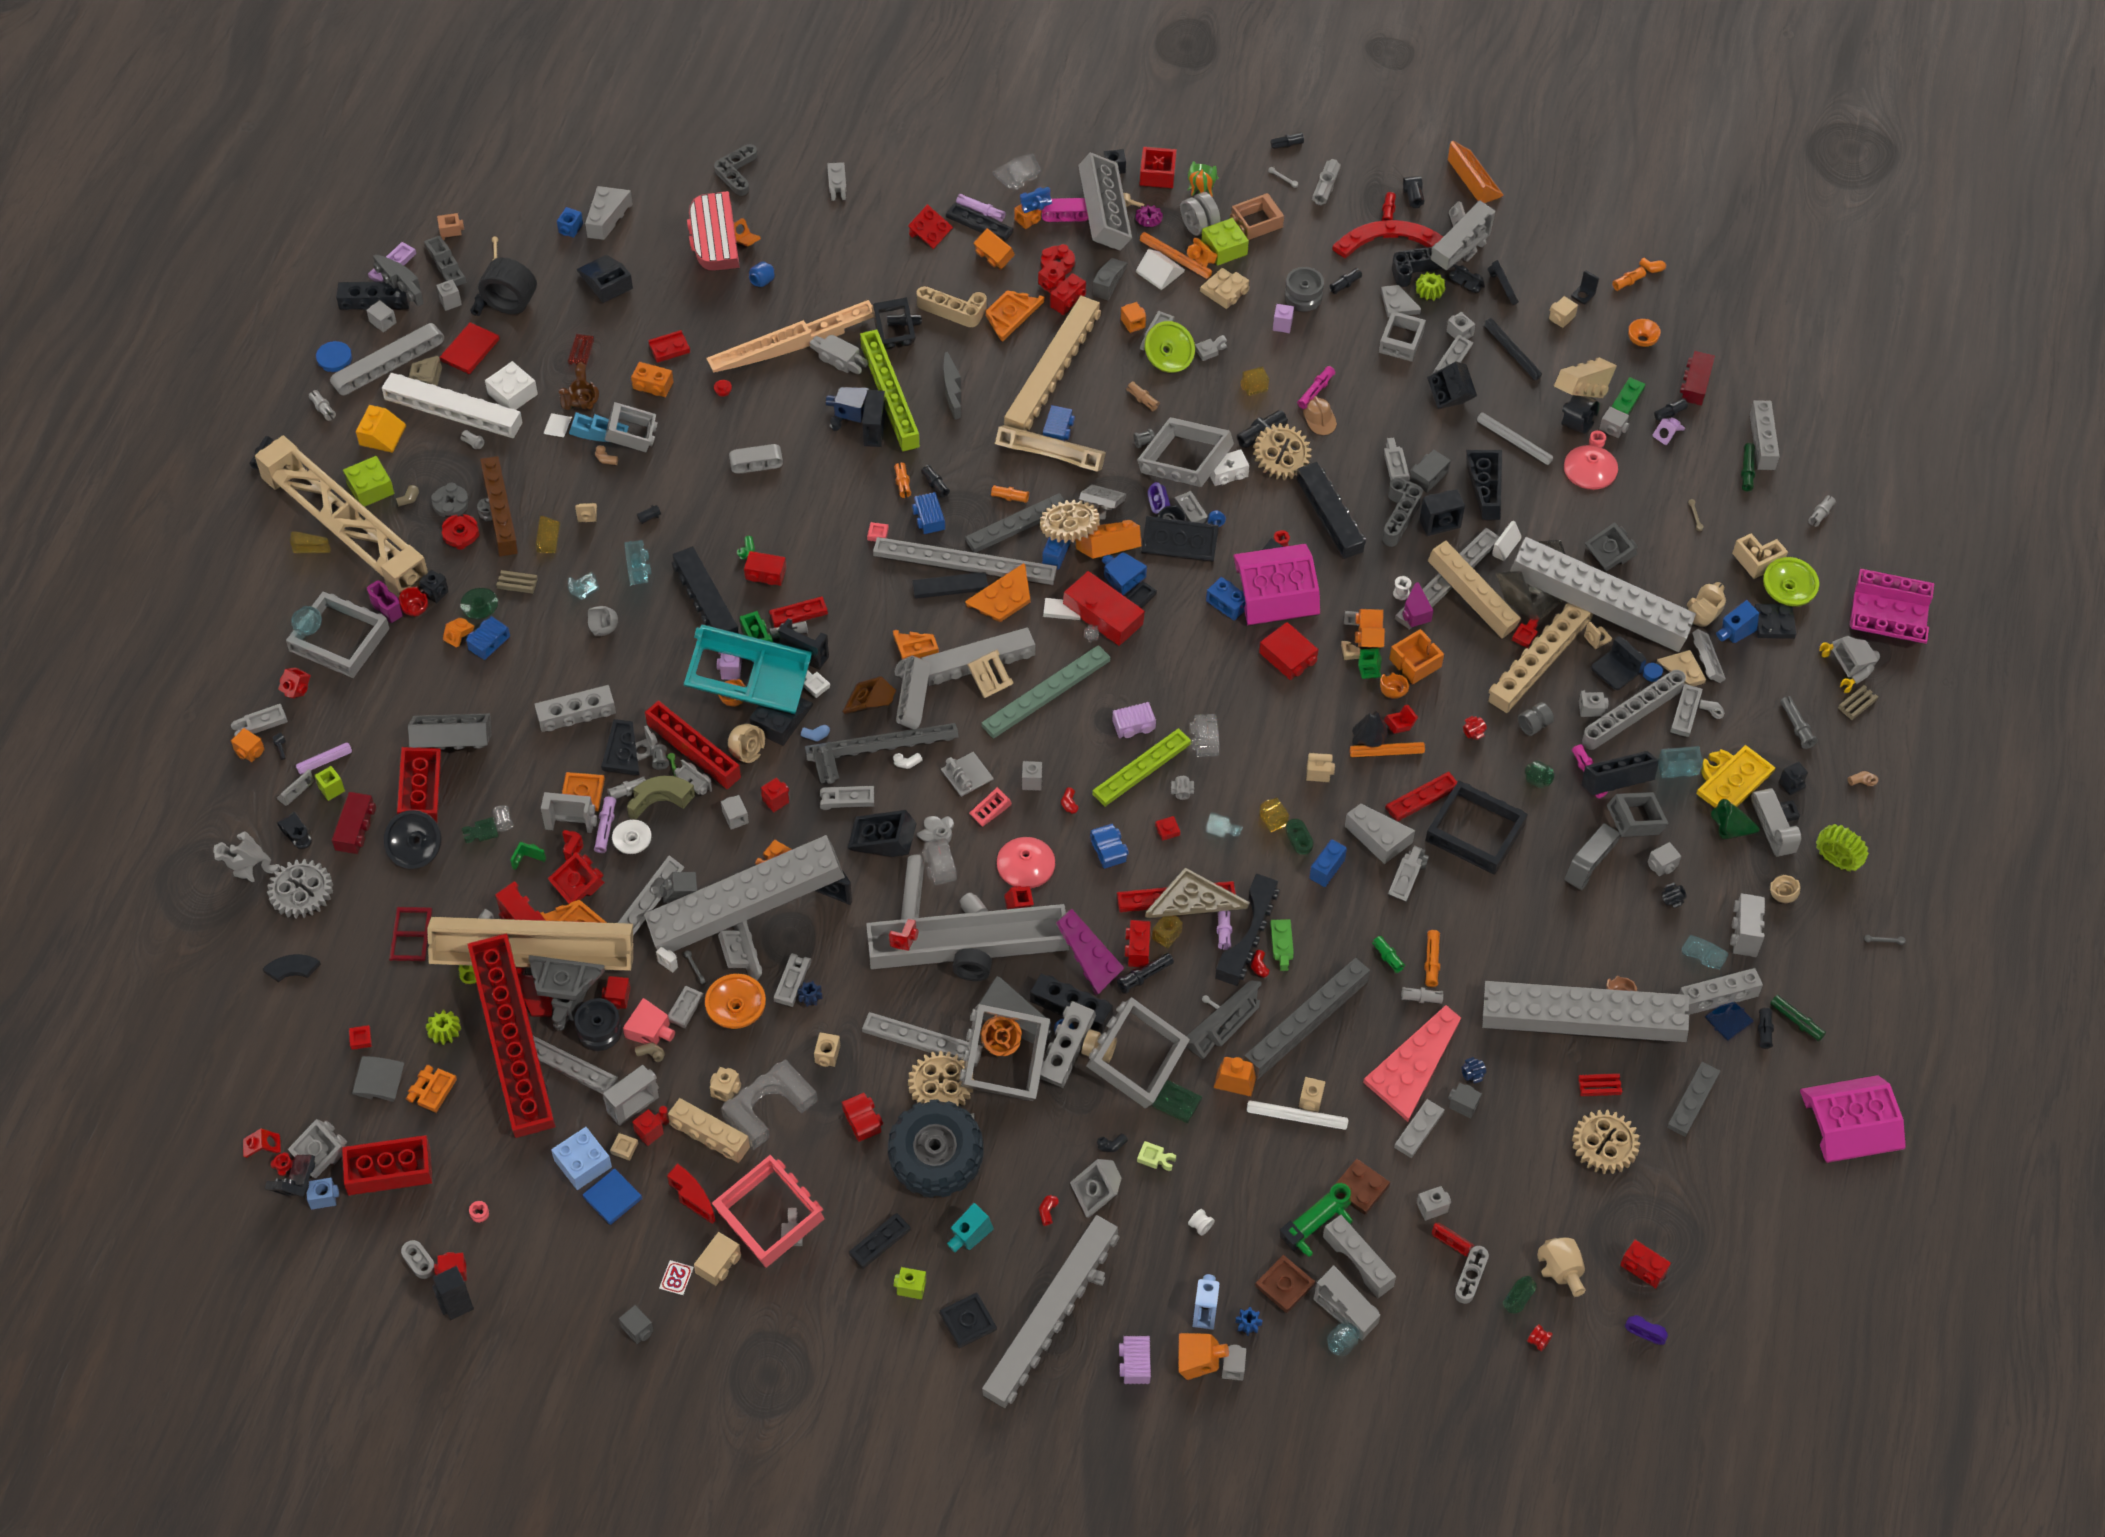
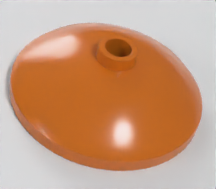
M729 974L717 979L709 987L705 996V1007L709 1017L716 1024L731 1029L743 1028L754 1023L762 1015L766 1005L765 992L760 983L744 974Z

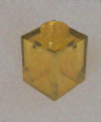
M1262 366L1244 371L1240 383L1242 389L1246 390L1248 396L1268 391L1269 378Z

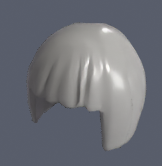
M597 606L588 610V626L595 636H605L616 629L618 616L613 609L606 606Z

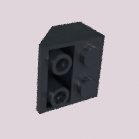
M1455 361L1427 377L1438 409L1460 405L1477 396L1467 364Z

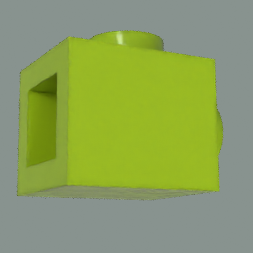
M332 766L314 775L318 788L328 801L345 792L342 780Z
M901 1267L900 1274H896L894 1279L897 1295L922 1300L926 1285V1272Z

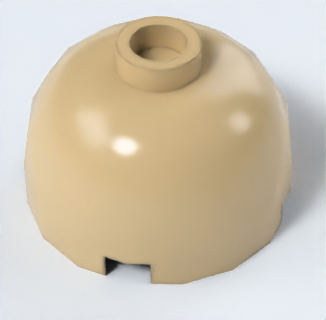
M742 724L735 727L728 738L730 753L734 758L746 763H751L758 759L761 754L757 753L760 751V748L764 749L765 745L764 731L751 724Z

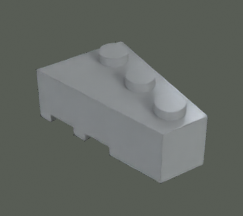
M1359 804L1346 815L1345 827L1384 864L1413 843L1415 830L1363 804Z
M1741 893L1739 900L1734 902L1733 912H1736V917H1733L1732 928L1735 929V933L1731 935L1730 945L1733 946L1734 954L1757 957L1764 940L1762 927L1764 928L1765 897Z
M1334 1265L1317 1282L1314 1300L1359 1339L1363 1340L1378 1325L1380 1314L1377 1308L1371 1305Z

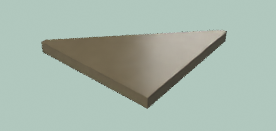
M1184 868L1146 911L1145 917L1153 918L1247 909L1250 902Z

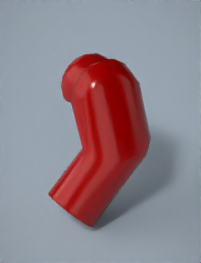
M1068 787L1061 799V805L1067 812L1075 814L1079 809L1072 799L1075 790Z
M1256 950L1251 962V968L1258 976L1265 978L1269 975V969L1262 962L1265 952Z

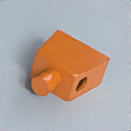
M1224 1057L1217 1072L1214 1088L1251 1097L1256 1080L1253 1063L1243 1061L1239 1057Z
M1179 1334V1373L1186 1380L1217 1371L1219 1369V1358L1229 1356L1228 1345H1219L1218 1341L1211 1334Z

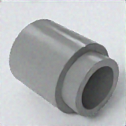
M967 893L960 900L961 908L965 913L988 911L977 895H973V893Z

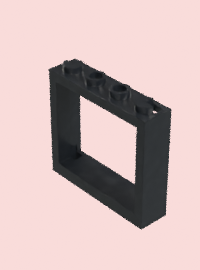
M1458 780L1428 828L1425 841L1495 875L1525 826L1528 814L1522 809L1515 808L1503 800L1490 796L1487 792L1480 791L1470 784ZM1458 795L1515 822L1514 827L1496 856L1438 829Z

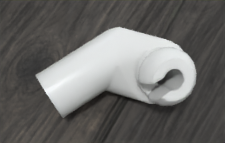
M900 753L893 756L894 764L900 768L910 769L923 761L919 753L910 758H903V755Z

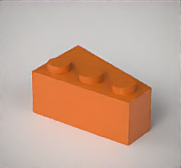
M1132 520L1099 525L1097 530H1093L1094 534H1088V538L1081 537V541L1075 539L1076 549L1092 559L1141 547L1140 526Z

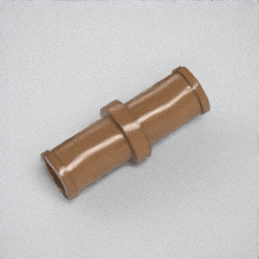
M1134 381L1129 383L1126 388L1128 392L1137 398L1139 403L1145 404L1151 411H1155L1158 408L1156 404L1159 405L1160 402L1150 396L1147 390H1143L1135 384Z

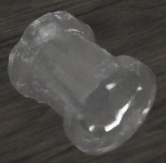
M497 806L492 811L497 821L496 828L499 831L509 830L514 825L513 820L509 817L510 810L508 806Z

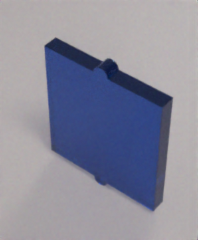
M1736 1002L1720 1005L1705 1016L1715 1027L1714 1030L1719 1031L1727 1041L1754 1022L1744 1011V1008H1741Z

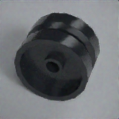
M600 998L590 999L577 1009L574 1017L578 1039L583 1046L590 1050L602 1051L613 1047L619 1041L622 1028L619 1012L613 1003Z

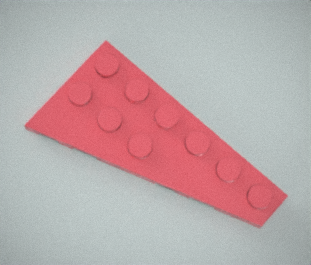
M1447 1005L1444 1006L1366 1076L1363 1083L1408 1122L1457 1029L1461 1017Z

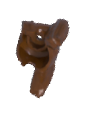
M582 362L576 366V380L572 382L568 390L566 388L558 390L561 407L565 410H570L573 407L591 410L598 401L599 390L593 382L589 384L586 381V365Z

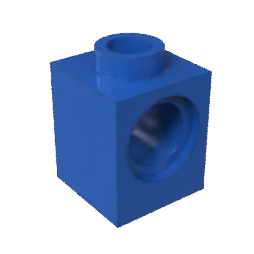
M568 207L565 208L557 220L558 232L573 238L583 225L582 212Z

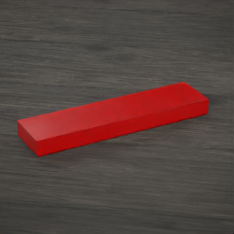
M1448 771L1388 803L1385 809L1398 822L1450 794L1457 781Z

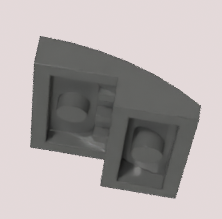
M362 1056L352 1094L371 1100L373 1097L394 1102L404 1063L391 1059Z

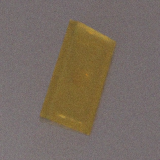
M540 516L536 539L537 552L556 553L560 522Z

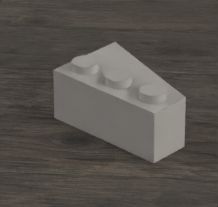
M597 186L585 223L587 238L604 240L616 226L615 223L618 219L622 218L627 208L633 205L631 190Z

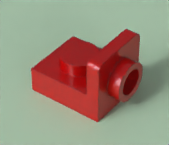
M564 830L562 834L566 844L564 845L563 853L567 861L575 852L580 853L584 845L579 833Z

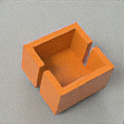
M1420 629L1391 646L1389 660L1399 671L1402 670V674L1413 685L1442 667L1444 653L1434 643L1431 644V639Z

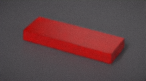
M822 596L769 610L774 628L780 627L788 618L792 619V624L828 614Z

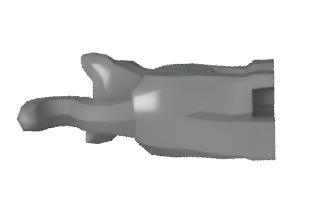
M247 832L237 835V838L242 840L239 846L235 847L232 844L229 848L222 842L214 845L215 859L218 861L223 860L227 867L234 870L233 874L235 877L247 878L249 881L254 882L253 867L260 861H262L261 866L263 870L267 873H274L280 869L279 864L269 865L271 862L270 857L262 851L261 847L256 844Z

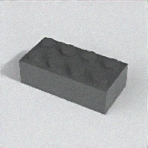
M490 713L413 716L408 724L409 747L445 749L446 747L454 746V749H463L465 746H473V748H484L485 745H488L492 736Z

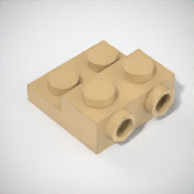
M1221 268L1200 287V292L1227 309L1229 306L1234 305L1238 298L1248 292L1249 280L1237 272L1231 274L1224 268Z

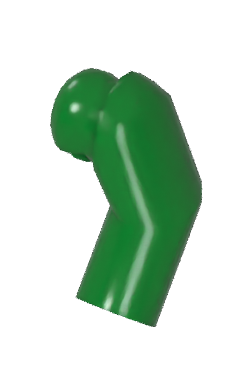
M746 536L744 538L745 547L737 550V555L740 559H747L750 551L755 552L752 536Z

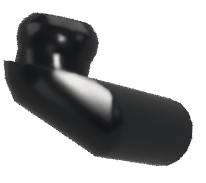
M1122 1133L1113 1141L1100 1137L1097 1140V1145L1102 1152H1116L1128 1142V1139Z

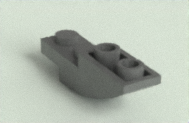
M380 255L373 256V267L377 273H381L386 284L389 283L393 289L399 287L401 291H405L409 301H413L417 306L424 304L419 280L413 272L392 259Z

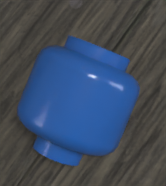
M763 261L753 266L749 271L750 282L758 287L766 286L775 277L773 266Z

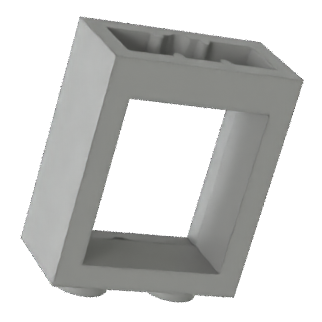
M1392 311L1380 341L1379 353L1412 362L1424 333L1426 320ZM1393 325L1416 331L1413 343L1410 344L1388 338Z
M614 402L610 412L605 440L646 452L648 447L652 446L655 436L652 435V432L655 433L658 422H655L656 414ZM618 418L646 426L645 438L616 430Z
M643 1065L603 1093L607 1113L619 1126L659 1098L657 1090L659 1087L656 1083L657 1077L651 1069L647 1070Z

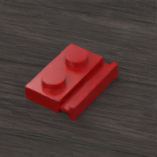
M682 330L648 340L657 363L690 353V347L682 334Z

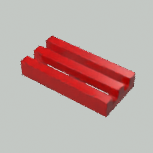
M1620 1074L1579 1075L1578 1077L1581 1096L1622 1094ZM1588 1087H1616L1611 1089H1584Z

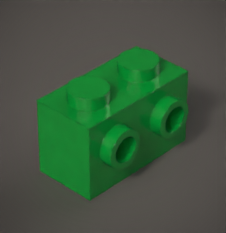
M758 611L740 616L743 635L773 642L770 633L767 634L765 621L764 619L761 620Z

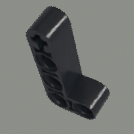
M1432 247L1394 253L1392 272L1397 285L1400 287L1409 286L1412 273L1444 269L1431 260Z

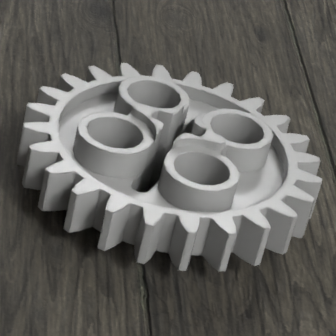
M306 859L302 861V864H299L298 860H295V865L287 862V868L280 866L281 872H274L276 878L270 877L272 884H268L269 891H267L270 903L273 904L275 910H279L281 915L286 913L288 918L291 914H294L295 919H297L299 914H302L303 918H305L308 912L313 916V910L320 912L319 906H327L325 900H331L329 894L333 893V883L330 873L327 872L326 868H322L320 863L315 866L313 860L309 864H307Z

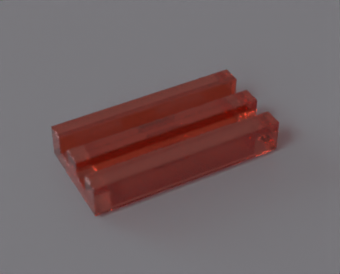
M576 334L568 359L570 365L573 363L578 365L580 362L587 365L594 343V336ZM580 339H583V340H582V343H581V346H580V349H579L578 356H577V358H575V354H576V351H577V348H578ZM587 340H588V343H587V346H586V350H585L583 359H581V358H582V355H583V352H584V349H585L586 342H587Z

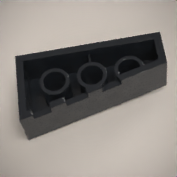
M1466 450V465L1482 520H1501L1502 450Z

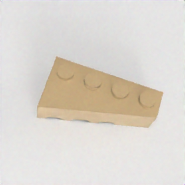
M1599 357L1595 361H1587V364L1580 363L1577 367L1571 366L1561 369L1554 387L1571 395L1603 398L1608 392V385L1617 365Z

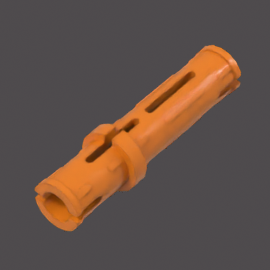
M1430 930L1427 932V961L1424 965L1426 970L1425 984L1428 987H1436L1438 985V971L1440 970V933L1437 930Z

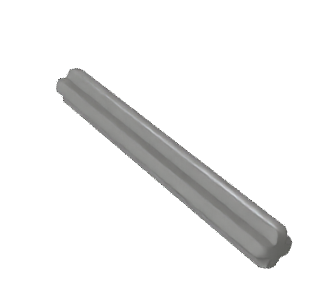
M1480 413L1477 417L1479 423L1546 465L1552 462L1553 456L1490 416Z

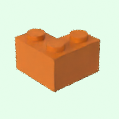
M1359 609V613H1356L1355 623L1359 624L1358 632H1355V643H1358V647H1384L1385 628H1383V610Z

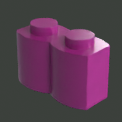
M377 580L367 587L372 606L380 611L387 618L388 622L393 623L402 617L398 598L388 591L387 586L383 582Z

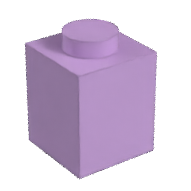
M1276 305L1273 331L1290 333L1294 306Z

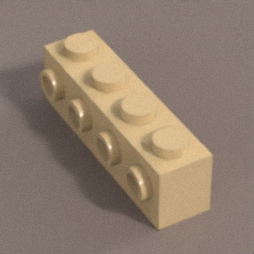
M681 1098L678 1099L668 1113L670 1125L673 1128L686 1133L692 1139L702 1142L710 1149L718 1151L726 1158L732 1159L737 1163L741 1161L750 1148L749 1136Z

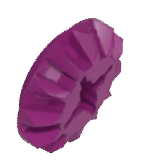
M1148 204L1146 207L1141 206L1140 209L1136 210L1135 215L1136 221L1145 227L1158 225L1163 217L1160 208H1156L1155 205L1150 207Z

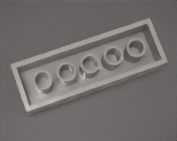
M1090 152L1078 166L1092 240L1121 250L1132 239L1118 164Z

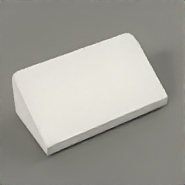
M1515 521L1510 522L1494 544L1492 556L1502 561L1506 560L1521 540V534Z

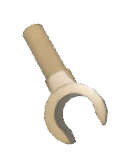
M1123 193L1126 207L1130 205L1144 206L1143 203L1131 200L1130 194Z

